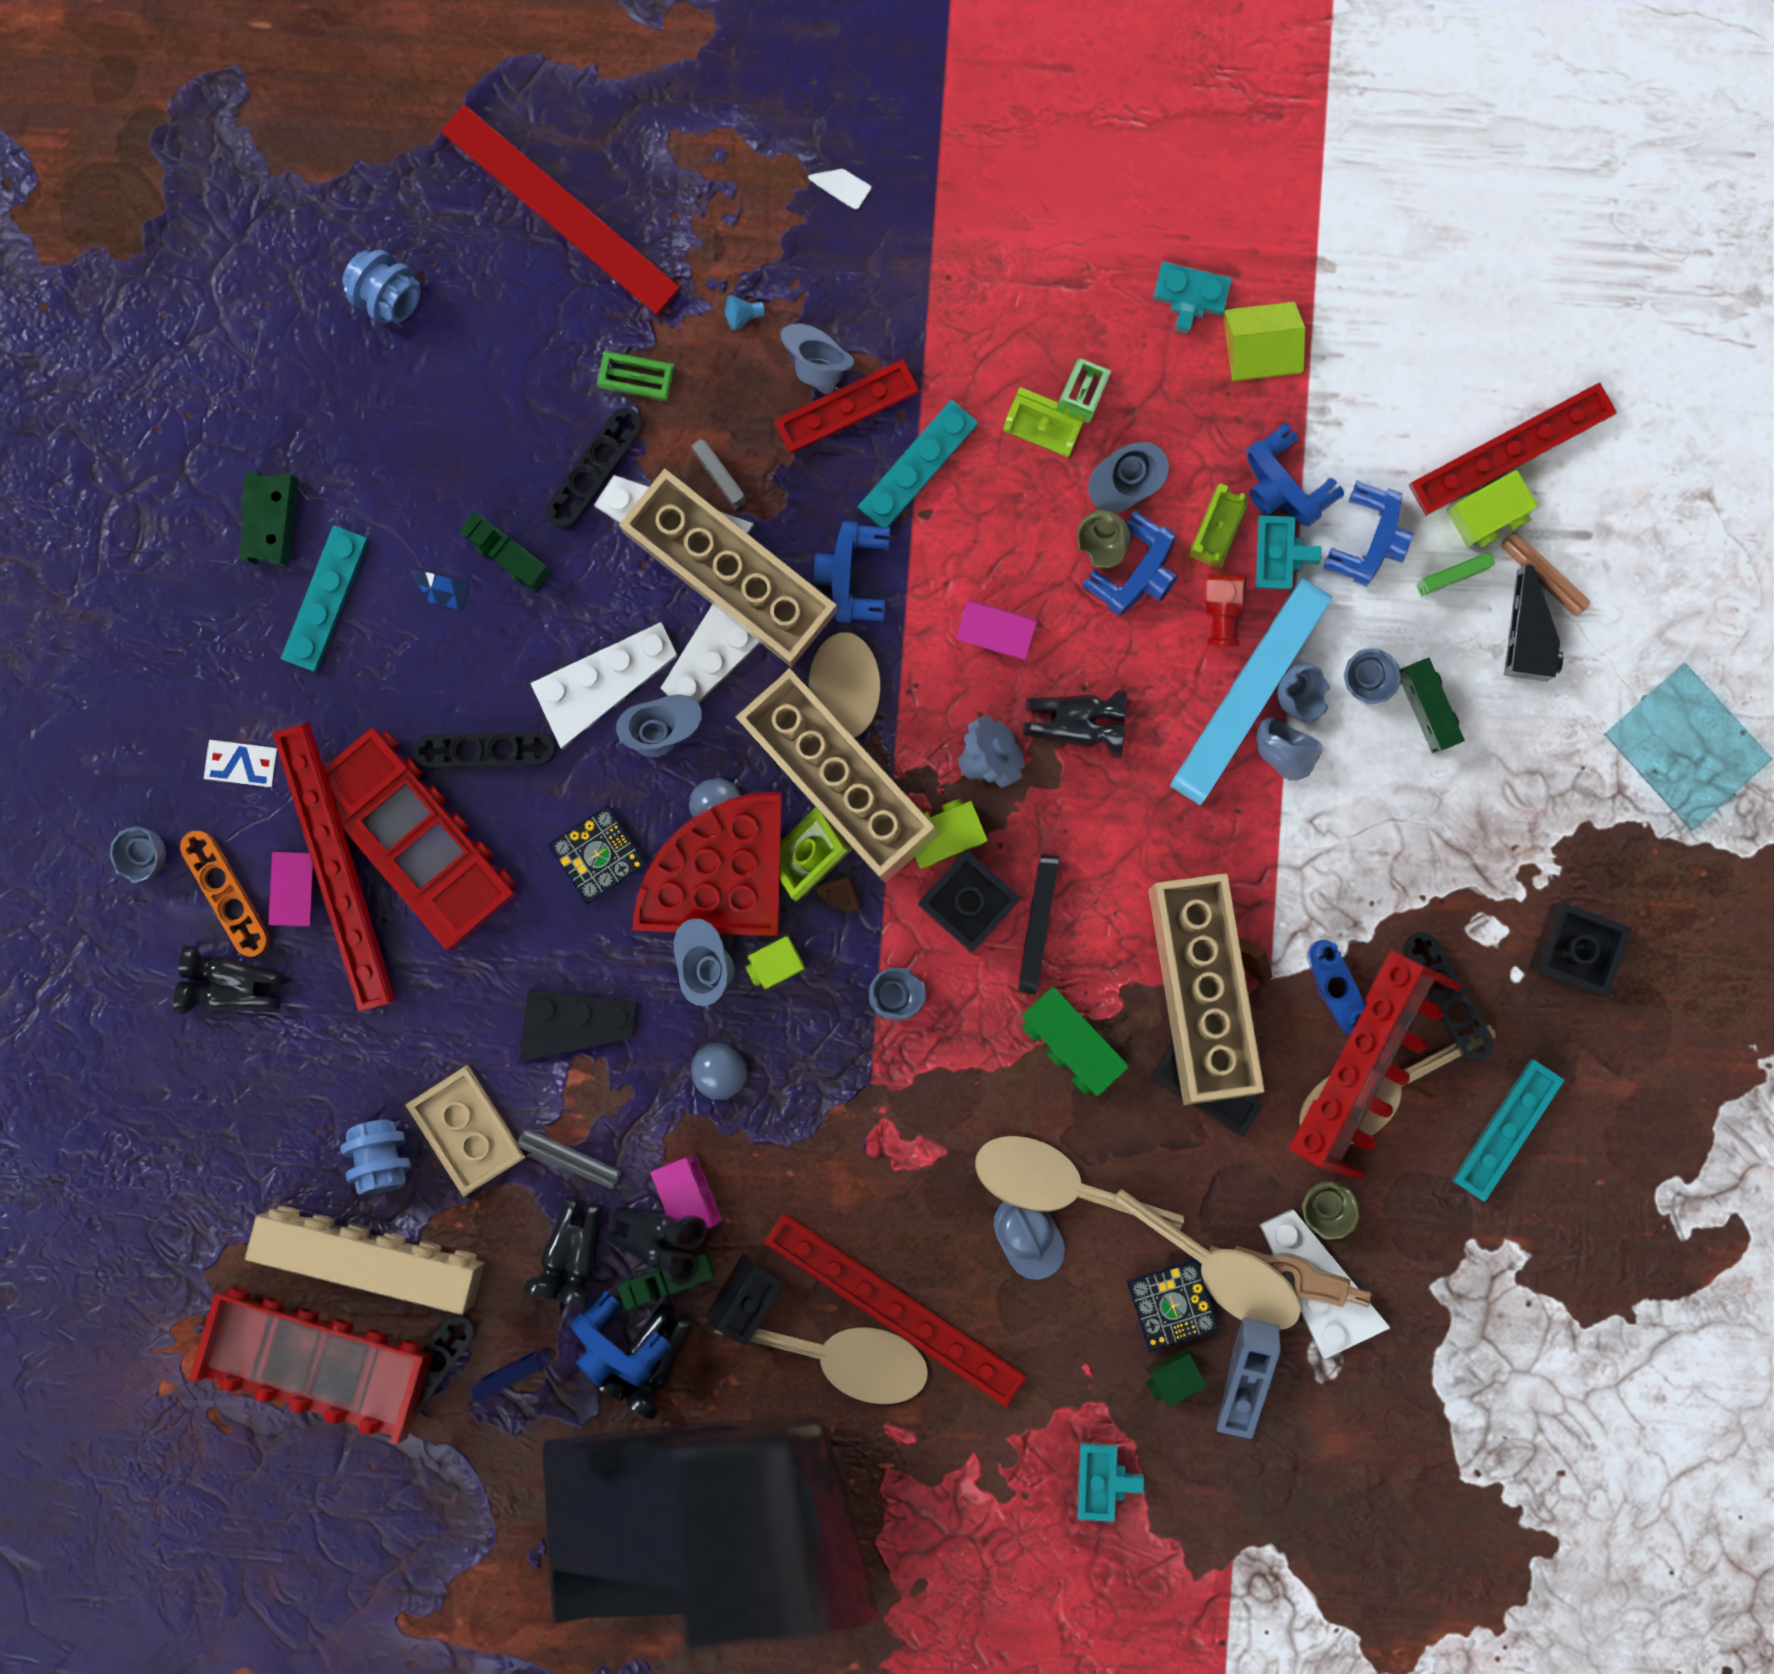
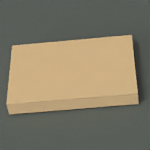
M466 1065L405 1105L463 1197L527 1157L522 1148L518 1146L517 1140L469 1065Z

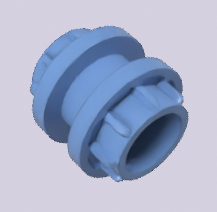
M367 250L360 252L349 262L343 274L344 291L349 303L360 310L367 309L368 315L378 323L384 324L392 320L399 323L405 320L414 311L419 302L421 291L414 270L403 263L396 264L395 258L384 250H375L371 253Z
M390 1120L371 1121L349 1128L346 1135L347 1142L340 1146L342 1157L353 1158L355 1168L345 1173L347 1183L355 1184L356 1191L361 1196L378 1195L402 1188L406 1181L405 1173L411 1170L410 1159L398 1158L397 1148L406 1143L404 1132L396 1131L395 1123Z

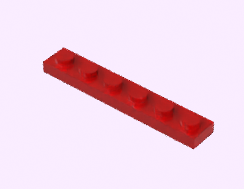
M1599 382L1420 477L1408 486L1426 517L1615 416L1617 411Z

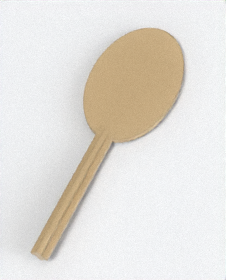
M842 632L829 637L818 649L810 670L809 690L853 738L864 733L872 723L879 705L881 682L878 664L869 646L858 636Z
M1487 1025L1486 1027L1492 1038H1496V1033L1491 1025ZM1472 1034L1468 1035L1471 1039V1043L1467 1045L1469 1051L1485 1043L1482 1038L1475 1039ZM1453 1043L1404 1069L1410 1076L1408 1083L1462 1056L1456 1045ZM1329 1076L1321 1081L1304 1100L1299 1114L1300 1125L1313 1100H1318ZM1384 1078L1375 1096L1389 1103L1393 1107V1113L1390 1117L1384 1118L1368 1110L1359 1129L1372 1136L1383 1128L1397 1111L1401 1101V1087L1405 1085H1399ZM1361 1107V1109H1360V1111H1359L1357 1117L1355 1118L1356 1120L1358 1119V1116H1359V1114H1360V1112H1361V1110H1362V1107Z
M1019 1136L1000 1137L987 1142L977 1153L975 1168L980 1181L993 1195L1012 1206L1029 1211L1050 1212L1069 1206L1078 1197L1133 1215L1113 1200L1116 1194L1082 1184L1074 1164L1063 1153L1044 1142ZM1142 1203L1178 1230L1181 1229L1184 1216Z
M1122 1189L1118 1191L1113 1199L1115 1202L1202 1263L1201 1276L1206 1289L1216 1302L1230 1314L1240 1320L1248 1318L1279 1325V1330L1287 1329L1297 1322L1301 1311L1298 1295L1288 1280L1271 1265L1253 1255L1237 1250L1222 1249L1210 1253Z
M871 1327L849 1328L832 1335L824 1345L759 1328L756 1329L750 1339V1342L820 1359L821 1368L825 1376L837 1389L864 1402L893 1404L908 1400L922 1390L927 1380L926 1362L918 1349L901 1336L883 1329Z

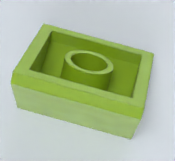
M1295 302L1224 310L1223 315L1232 382L1302 374L1304 372L1305 326Z
M815 807L781 841L779 878L790 897L798 901L805 897L854 848L821 811Z

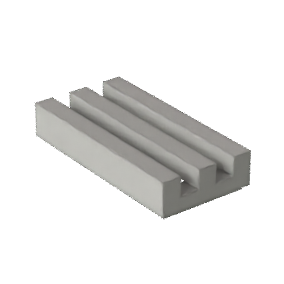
M700 439L691 445L693 453L736 511L743 506L746 501L743 492L706 441Z

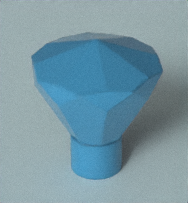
M729 295L726 301L725 316L730 328L734 331L741 328L752 318L763 317V303H748Z

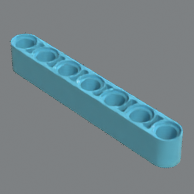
M1304 578L1298 581L1169 785L1171 788L1198 805L1203 803L1333 596Z

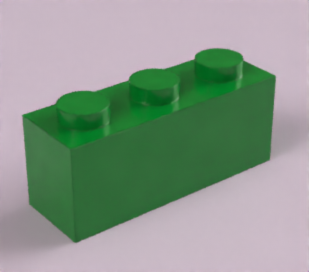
M1053 986L1047 989L1020 1015L1025 1022L1020 1026L1022 1030L1034 1042L1040 1038L1050 1048L1045 1054L1060 1069L1066 1065L1075 1074L1071 1081L1085 1096L1091 1091L1098 1097L1129 1067Z

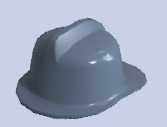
M790 324L784 327L780 333L782 343L795 356L797 378L808 385H812L824 394L832 393L835 385L842 378L844 371L851 369L855 363L850 354L844 351L831 337L815 327L804 324Z
M1138 442L1118 448L1111 456L1097 465L1091 474L1088 486L1091 501L1101 510L1118 513L1152 495L1162 487L1167 479L1169 471L1167 456L1160 447L1149 442Z
M681 694L666 696L628 708L617 721L616 733L620 741L628 748L634 749L639 754L649 758L666 755L674 748L676 743L689 738L698 729L702 721V710L698 702L690 696Z
M694 918L683 922L677 929L674 937V955L681 991L686 999L694 1005L709 1006L716 1003L731 985L735 972L734 963L729 954L724 951L720 934L711 923L703 919Z
M1006 1202L1000 1204L994 1216L993 1227L996 1237L1012 1267L1018 1274L1027 1279L1040 1280L1050 1277L1060 1268L1065 1254L1062 1236L1050 1213L1029 1211L1012 1206Z

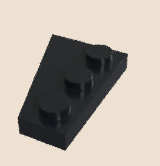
M528 990L519 1062L633 1038L637 1002Z
M1172 1040L1149 1079L1182 1099ZM1254 1095L1190 1104L1240 1137L1246 1135L1262 1108V1104Z

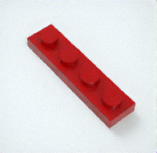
M901 359L775 419L774 424L789 454L792 455L919 394V389L904 359Z

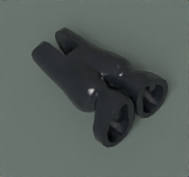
M1117 690L1107 700H1101L1093 694L1069 697L1026 698L1025 710L1051 713V724L1040 722L1024 723L1023 735L1065 742L1086 748L1103 743L1113 758H1122L1124 724L1103 725L1097 724L1095 721L1098 718H1105L1115 722H1125L1127 690Z
M183 946L179 958V976L189 979H207L211 981V984L206 986L179 981L173 997V1011L175 1014H187L197 1004H204L211 1011H279L281 999L261 995V997L252 995L254 981L262 982L264 985H284V973L246 965L224 957H215L211 961H206L195 946Z
M567 1196L553 1233L541 1256L543 1273L540 1276L527 1280L523 1291L543 1298L556 1299L562 1272L566 1270L568 1272L567 1281L561 1291L559 1301L575 1307L590 1309L592 1296L586 1290L585 1282L594 1272L596 1245L603 1205L592 1202L585 1218L584 1227L579 1228L572 1226L577 1213L579 1199Z
M622 1206L616 1208L613 1218L630 1224L628 1234L609 1231V1243L630 1253L653 1269L661 1268L668 1281L679 1286L686 1285L694 1278L698 1265L696 1258L687 1252L669 1249L667 1242L682 1249L699 1247L707 1235V1225L702 1218L687 1215L676 1221L674 1217L663 1213L645 1212Z
M662 1303L658 1306L638 1335L624 1349L623 1353L627 1357L629 1355L633 1356L647 1342L653 1332H658L660 1327H663L671 1308ZM683 1317L679 1325L672 1331L671 1338L669 1340L665 1339L672 1346L671 1350H668L650 1371L651 1376L641 1387L637 1386L626 1401L628 1407L650 1420H654L658 1413L654 1393L666 1386L678 1354L693 1325V1322L688 1318ZM611 1373L600 1386L595 1383L594 1385L607 1395L623 1401L631 1383Z

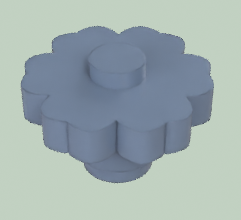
M989 715L979 717L969 723V733L964 735L966 748L958 759L962 773L970 780L985 779L989 783L995 781L1001 788L1022 778L1020 770L1025 767L1022 749L1014 743L1013 733L1006 728L1002 721L994 722Z

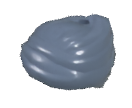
M1274 717L1261 721L1257 729L1256 741L1258 752L1266 763L1275 768L1278 774L1289 781H1297L1310 776L1322 752V745L1318 740L1289 727Z

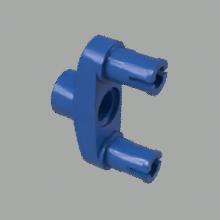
M1283 423L1263 441L1257 440L1246 449L1248 463L1259 481L1249 489V496L1254 505L1266 515H1270L1280 507L1289 516L1295 517V521L1304 526H1311L1322 517V512L1344 496V491L1339 486L1331 493H1328L1338 483L1335 479L1328 478L1324 484L1310 495H1305L1276 460L1279 454L1298 441L1295 431L1283 438L1292 428L1289 424Z
M1356 480L1348 502L1379 511L1378 515L1381 516L1367 556L1363 555L1362 558L1331 547L1323 569L1354 578L1353 582L1367 587L1385 557L1403 563L1414 533L1396 527L1402 502L1401 492L1390 488L1384 491Z
M1137 510L1132 513V519H1128L1126 523L1131 534L1149 545V551L1125 585L1119 586L1099 573L1098 570L1093 569L1089 574L1091 576L1090 579L1086 578L1082 585L1084 590H1088L1107 603V608L1118 616L1126 613L1145 593L1161 602L1178 577L1177 574L1164 566L1174 545L1177 533L1166 526L1159 527L1141 515Z
M843 521L834 555L816 553L813 585L832 587L833 602L837 605L836 622L851 623V619L883 622L884 612L869 611V609H884L885 599L853 598V594H850L852 552L856 551V547L889 550V540L875 539V537L889 538L890 527L858 526V522Z
M1329 940L1315 941L1307 950V960L1317 984L1318 995L1326 1003L1340 1029L1346 1034L1351 1035L1365 1008L1364 1002L1350 971L1341 957V952L1337 949L1338 946ZM1334 977L1341 979L1344 984V991L1338 998L1332 997L1328 992V983Z
M604 1291L590 1309L583 1315L579 1314L570 1324V1327L588 1349L575 1364L598 1386L613 1373L632 1385L641 1387L651 1376L650 1371L668 1350H671L672 1346L662 1336L660 1337L657 1332H653L652 1336L633 1356L629 1355L627 1357L603 1337L599 1331L615 1312L622 1307L613 1296Z

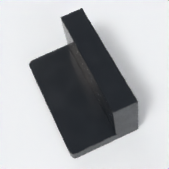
M743 1254L705 1317L716 1331L747 1346L784 1282L781 1278L757 1266L749 1257Z

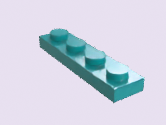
M950 400L858 505L857 509L877 527H890L975 430L978 422L953 400Z
M333 525L281 656L283 661L318 673L369 543L368 538Z
M1530 1059L1451 1181L1485 1202L1563 1084L1564 1079L1537 1061Z

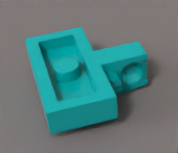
M1162 262L1152 300L1172 304L1170 311L1179 312L1174 332L1188 335L1194 316L1202 318L1203 312L1222 316L1232 278Z
M1259 515L1255 589L1291 591L1293 571H1301L1302 564H1319L1321 561V546H1302L1303 538L1295 537V517Z
M1080 1442L1078 1520L1115 1522V1500H1124L1125 1492L1144 1493V1475L1125 1473L1126 1466L1117 1465V1444Z

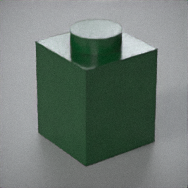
M1186 1349L1147 1369L1152 1378L1146 1381L1150 1392L1156 1402L1163 1399L1168 1408L1207 1387Z

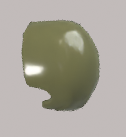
M1092 511L1083 517L1076 531L1079 543L1078 550L1086 552L1091 559V565L1095 567L1110 569L1120 564L1130 547V529L1127 523L1113 511Z
M1334 1180L1317 1182L1307 1190L1301 1204L1307 1226L1326 1240L1343 1239L1354 1231L1359 1220V1206L1355 1195L1349 1188Z

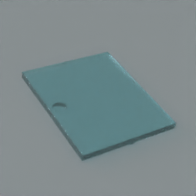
M1686 662L1648 695L1642 696L1641 701L1604 733L1608 740L1690 831L1697 828L1729 798H1733L1742 786L1773 760Z

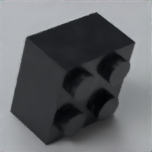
M966 850L922 898L917 906L972 954L1021 898Z
M1564 902L1554 903L1550 907L1527 972L1594 997H1608L1632 928Z

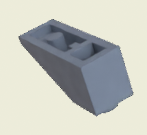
M1248 1318L1242 1319L1232 1352L1216 1426L1217 1432L1248 1439L1253 1438L1280 1354L1279 1325Z

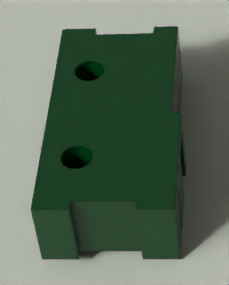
M246 471L241 514L244 515L239 552L240 561L251 565H256V561L268 562L276 567L289 568L299 487L298 478L291 474L279 473V476L275 477L265 476L258 471Z
M475 511L459 529V532L476 546L475 550L485 558L489 556L510 572L508 576L518 584L523 582L536 593L552 574L544 564Z
M1430 657L1400 669V682L1417 717L1431 753L1443 751L1464 742V737L1459 728L1458 717L1450 707L1442 688L1441 677L1435 671Z
M708 1250L693 1255L698 1263L697 1272L694 1278L686 1285L679 1286L668 1281L661 1268L652 1269L622 1280L617 1285L625 1310L636 1307V1303L639 1306L659 1300V1294L664 1297L686 1288H694L705 1281L713 1279L716 1272Z

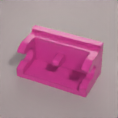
M968 599L956 640L1026 660L1037 619Z
M272 852L269 925L310 926L313 869L310 853Z
M696 1153L650 1172L666 1214L674 1217L676 1221L684 1216L694 1215L702 1218L706 1222L708 1229L723 1220Z

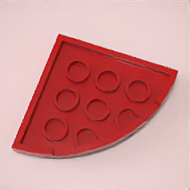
M760 792L725 800L692 817L677 829L656 854L645 874L637 896L632 931L676 932L683 922L694 918L703 919L711 923L719 934L778 936L782 792Z

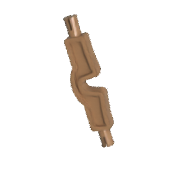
M1211 1245L1209 1248L1210 1253L1216 1250H1222L1221 1248L1214 1247L1213 1245ZM1239 1246L1234 1248V1250L1248 1253L1263 1260L1281 1274L1285 1271L1292 1272L1295 1276L1294 1290L1300 1298L1323 1301L1343 1307L1346 1301L1369 1308L1372 1292L1350 1287L1351 1280L1349 1278L1318 1270L1303 1257L1291 1253L1267 1255Z

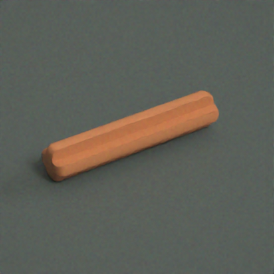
M1512 532L1503 540L1501 547L1521 566L1525 564L1533 565L1539 583L1573 615L1578 616L1588 608L1590 600L1517 532Z

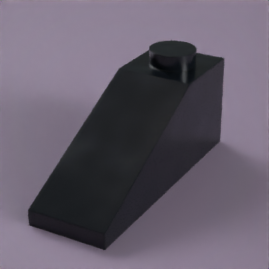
M1525 564L1517 570L1504 676L1549 681L1556 677V673H1560L1564 655L1563 652L1559 651L1560 639L1534 566Z

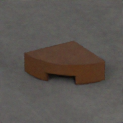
M850 876L815 886L822 900L832 908L844 912L860 911Z
M1238 938L1243 967L1256 980L1265 984L1273 977L1267 952L1245 939Z

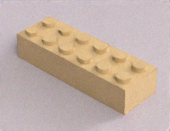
M665 468L619 524L621 531L790 667L795 665L837 613V605Z
M790 668L736 716L738 721L885 883L940 834L934 825Z
M1227 873L1155 883L1148 889L1183 1105L1263 1093L1264 1087Z
M287 1206L269 1209L268 1212L257 1215L255 1218L245 1257L247 1261L458 1314H463L474 1306L485 1262L477 1261V1255L474 1253L455 1250V1254L441 1252L442 1246L438 1244L420 1241L419 1245L405 1243V1236L385 1232L384 1236L369 1234L371 1228L367 1226L349 1223L348 1227L334 1225V1218L314 1214L313 1218L299 1216L300 1210Z

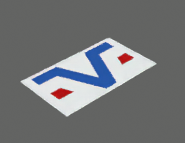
M209 740L204 779L272 787L277 748Z

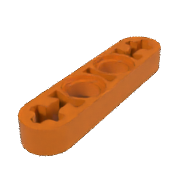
M203 831L187 833L180 842L182 856L234 947L244 956L258 957L263 955L270 946L271 938L269 932L212 835ZM193 840L206 841L207 845L202 848L205 856L208 859L216 857L217 861L207 863L200 869L198 865L204 864L205 861L200 854L191 853V849L195 847ZM220 868L226 875V881L223 886L214 889L208 884L207 876L212 869ZM233 899L239 900L244 907L242 916L236 920L228 918L225 913L226 904ZM250 918L253 923L247 924V929L251 934H259L261 938L256 942L258 946L256 950L253 947H245L244 943L248 940V936L244 929H238L237 931L234 929L235 926L245 924Z

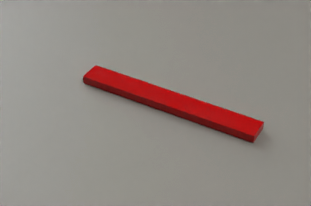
M465 104L441 130L448 140L658 317L680 292V287Z
M307 722L273 732L275 744L358 1011L391 1004L396 999L311 724Z
M783 1212L764 1241V1245L1006 1408L1027 1376L785 1212Z

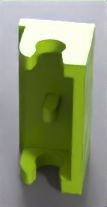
M1019 387L1006 418L1003 431L1069 458L1084 423V415L1078 413L1077 417L1074 418L1069 416L1070 409L1064 408L1063 413L1057 411L1058 402Z
M1221 483L1218 484L1188 553L1189 557L1218 569L1222 568L1248 505V502H1246L1247 495L1243 493L1235 495L1229 492V486Z

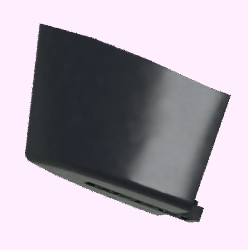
M809 1416L731 1420L549 1439L544 1442L542 1457L552 1622L554 1624L587 1618L683 1614L685 1651H695L729 1644L801 1638L853 1630L880 1618L826 1427L821 1419Z

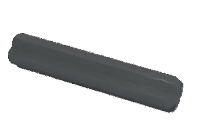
M525 1129L518 1140L520 1148L609 1189H614L620 1179L621 1172L530 1129Z

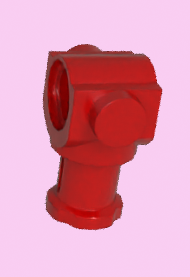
M1208 575L1206 610L1207 614L1212 615L1211 637L1207 639V645L1239 646L1240 640L1236 639L1237 617L1242 616L1244 612L1246 575Z

